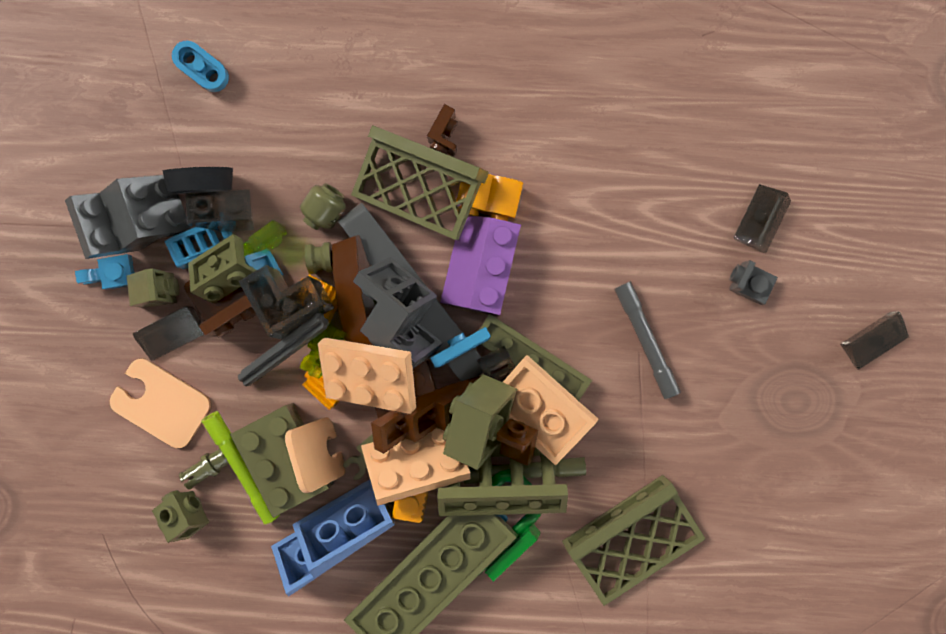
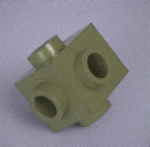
M179 490L172 491L166 494L161 499L162 503L152 510L158 527L163 532L167 543L189 539L210 523L202 508L201 501L194 491L181 493Z

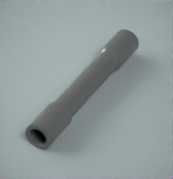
M630 281L615 288L620 303L628 315L653 369L654 378L664 399L680 394L681 390L671 368L663 357L643 313L642 304L632 282Z

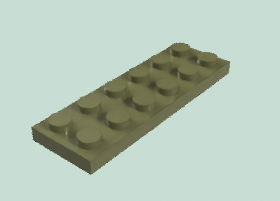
M499 515L447 516L344 621L356 634H419L517 538L518 534Z

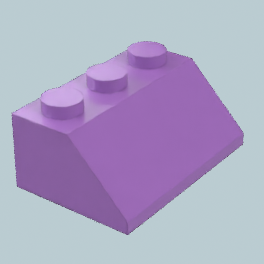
M468 216L459 240L454 242L440 303L500 316L521 224L491 217Z

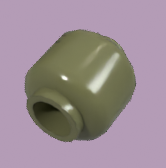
M324 183L323 186H313L300 205V210L305 216L303 221L315 230H319L320 227L331 229L346 209L343 201L344 195L327 183Z

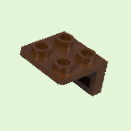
M190 280L184 285V290L204 320L198 326L205 336H217L220 338L234 329V324L242 319L247 321L260 312L259 308L266 304L256 287L253 288L250 282L216 303H210L191 293Z

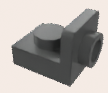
M751 260L742 262L741 265L737 264L730 275L729 280L732 281L729 290L760 305H765L778 277L756 267V263Z

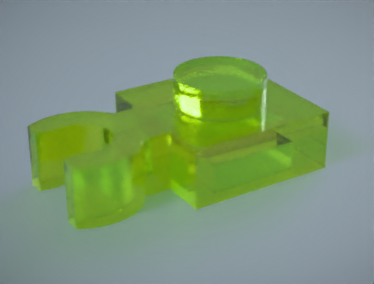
M272 220L248 237L249 240L243 243L244 256L259 252L260 250L267 249V251L276 248L283 242L282 237L287 234V231L281 223Z
M329 322L327 329L308 343L307 347L311 351L303 358L300 368L308 371L310 376L320 378L322 376L318 343L324 337L343 340L346 333Z

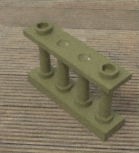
M500 443L479 468V487H461V483L458 482L448 485L447 488H438L439 516L566 513L567 484H555L554 464L536 447L534 456L541 457L543 485H524L522 463L510 458L511 486H492L491 457H505L500 454Z

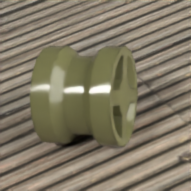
M325 242L322 246L317 247L312 244L305 245V262L310 275L317 274L321 270H325L328 273L333 272L331 242Z

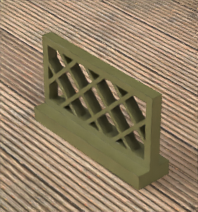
M372 125L368 135L372 140L351 196L454 240H459L481 182L485 184L489 172ZM381 148L386 150L390 163L377 168L375 157L378 149ZM394 154L401 156V158L396 160ZM410 160L413 162L417 173L403 179L398 165ZM420 165H423L428 168L422 170ZM393 168L398 182L385 188L380 174ZM433 171H438L443 184L429 190L424 176ZM446 175H448V176H450V177H452V178H455V179H453V180H451V181H448ZM375 177L379 192L371 196L363 194L362 191L366 181ZM419 179L424 193L411 199L406 185ZM460 182L470 184L466 198L456 202L451 186ZM401 188L405 203L394 207L391 205L388 193ZM446 189L451 205L437 211L432 195ZM427 199L432 213L420 218L417 216L413 204ZM408 207L410 213L403 211V209ZM454 210L457 218L453 231L444 228L440 219V215ZM434 218L436 224L429 222V220Z
M661 475L562 540L603 606H605L704 541L705 537L678 496V492L673 484L664 475ZM673 499L676 504L674 518L660 516L662 505ZM681 514L683 515V517L685 518V520H681V519H680V518H681ZM642 518L652 520L648 535L634 532L636 522ZM658 521L672 524L669 539L655 536ZM679 525L692 529L694 535L687 540H675ZM617 535L626 537L623 552L609 549L610 540ZM633 538L647 541L644 555L629 553ZM653 542L667 544L666 552L663 556L659 558L650 557ZM591 552L601 554L598 568L585 566L581 559ZM607 555L621 557L618 572L604 570ZM628 559L642 561L640 571L634 575L624 573ZM591 574H596L595 580L593 579ZM602 576L617 578L615 587L603 594L599 588Z

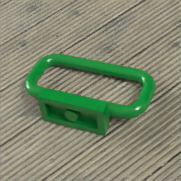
M510 469L502 470L492 477V486H501L505 482H511ZM523 475L524 485H532ZM525 514L512 527L518 534L517 538L480 574L485 571L494 582L531 547L541 534L540 530L534 525L541 514Z

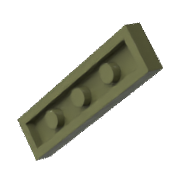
M491 314L488 315L479 329L481 330L486 327L491 335L489 340L481 344L482 346L515 367L528 355L578 401L592 382L590 378Z

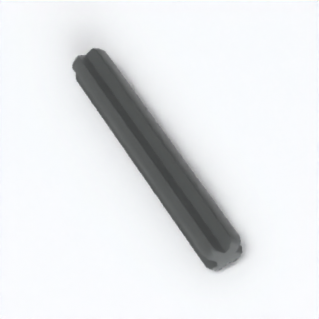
M322 313L315 314L245 367L238 375V380L243 382L244 386L254 384L324 332L327 326H329L328 319Z

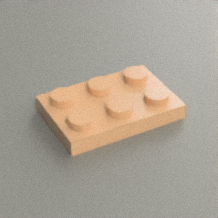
M325 337L318 343L326 398L411 414L415 410L416 398L411 352Z
M528 355L522 359L503 381V383L517 388L509 419L523 422L538 430L535 447L554 465H557L598 421V418Z
M436 428L416 443L409 439H404L384 454L374 449L373 442L361 445L377 506L470 479L468 465L443 454L446 443L443 440L445 431Z

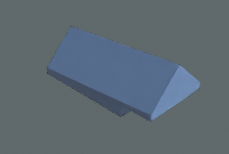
M370 479L292 524L295 532L271 546L285 593L288 596L395 525L396 519L392 518L393 512L389 505L386 503L377 506Z

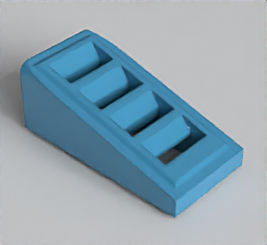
M225 216L177 234L164 241L177 268H188L190 261L220 243L214 231L215 228L219 227L224 239L233 234ZM203 234H208L213 246L208 247ZM196 239L201 251L196 252L191 240ZM182 244H184L189 254L187 257L184 256L180 247Z

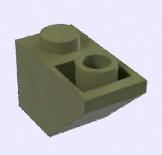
M151 268L127 275L130 306L142 308L177 303L176 296L179 295L180 289L177 278H174V273Z

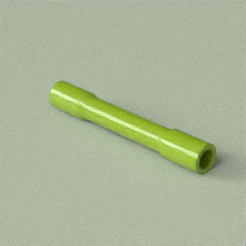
M215 411L203 418L201 422L214 443L219 446L249 495L250 501L262 522L269 524L276 520L280 514L274 518L272 517L220 413Z

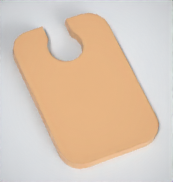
M137 359L133 361L125 374L131 378L141 379L145 384V393L141 398L134 399L125 389L117 386L110 398L112 410L171 447L183 448L187 446L202 424L201 420L207 416L211 408L209 397L150 360Z
M328 417L288 430L285 435L286 447L299 489L304 494L327 485L342 477L345 473L342 452L335 453L331 457L327 450V440L337 437L333 423Z

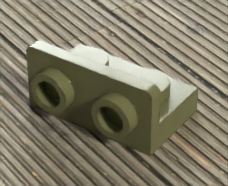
M232 234L188 263L190 292L210 303H216L258 277L257 270L245 263L243 240L235 234Z

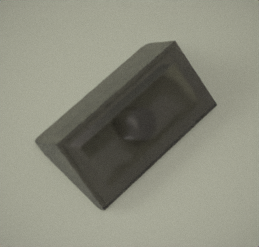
M759 184L735 233L734 239L766 253L791 203L789 194Z
M185 306L134 332L133 336L149 359L154 361L203 336L204 333L198 326L201 322L194 308Z
M899 311L889 312L840 345L855 368L859 370L907 339L909 335L903 316Z

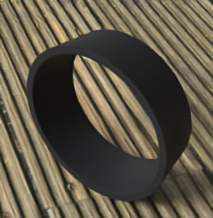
M188 167L163 170L168 193H210L232 190L233 168Z

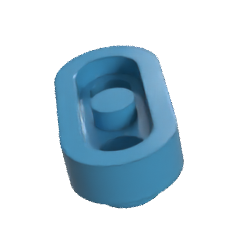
M182 41L174 47L172 60L175 66L202 88L209 92H219L226 87L229 80L228 71L218 60L192 41ZM191 55H194V61L192 63H187V58ZM217 73V80L210 82V76Z

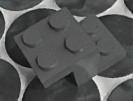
M164 175L119 178L100 193L73 195L65 200L85 259L141 251L159 238L175 236L191 229L179 194L167 192Z
M391 257L359 271L353 282L362 289L366 296L377 301L360 332L368 337L369 341L375 346L411 352L413 369L435 354L443 342L424 328L420 322L437 298V295Z

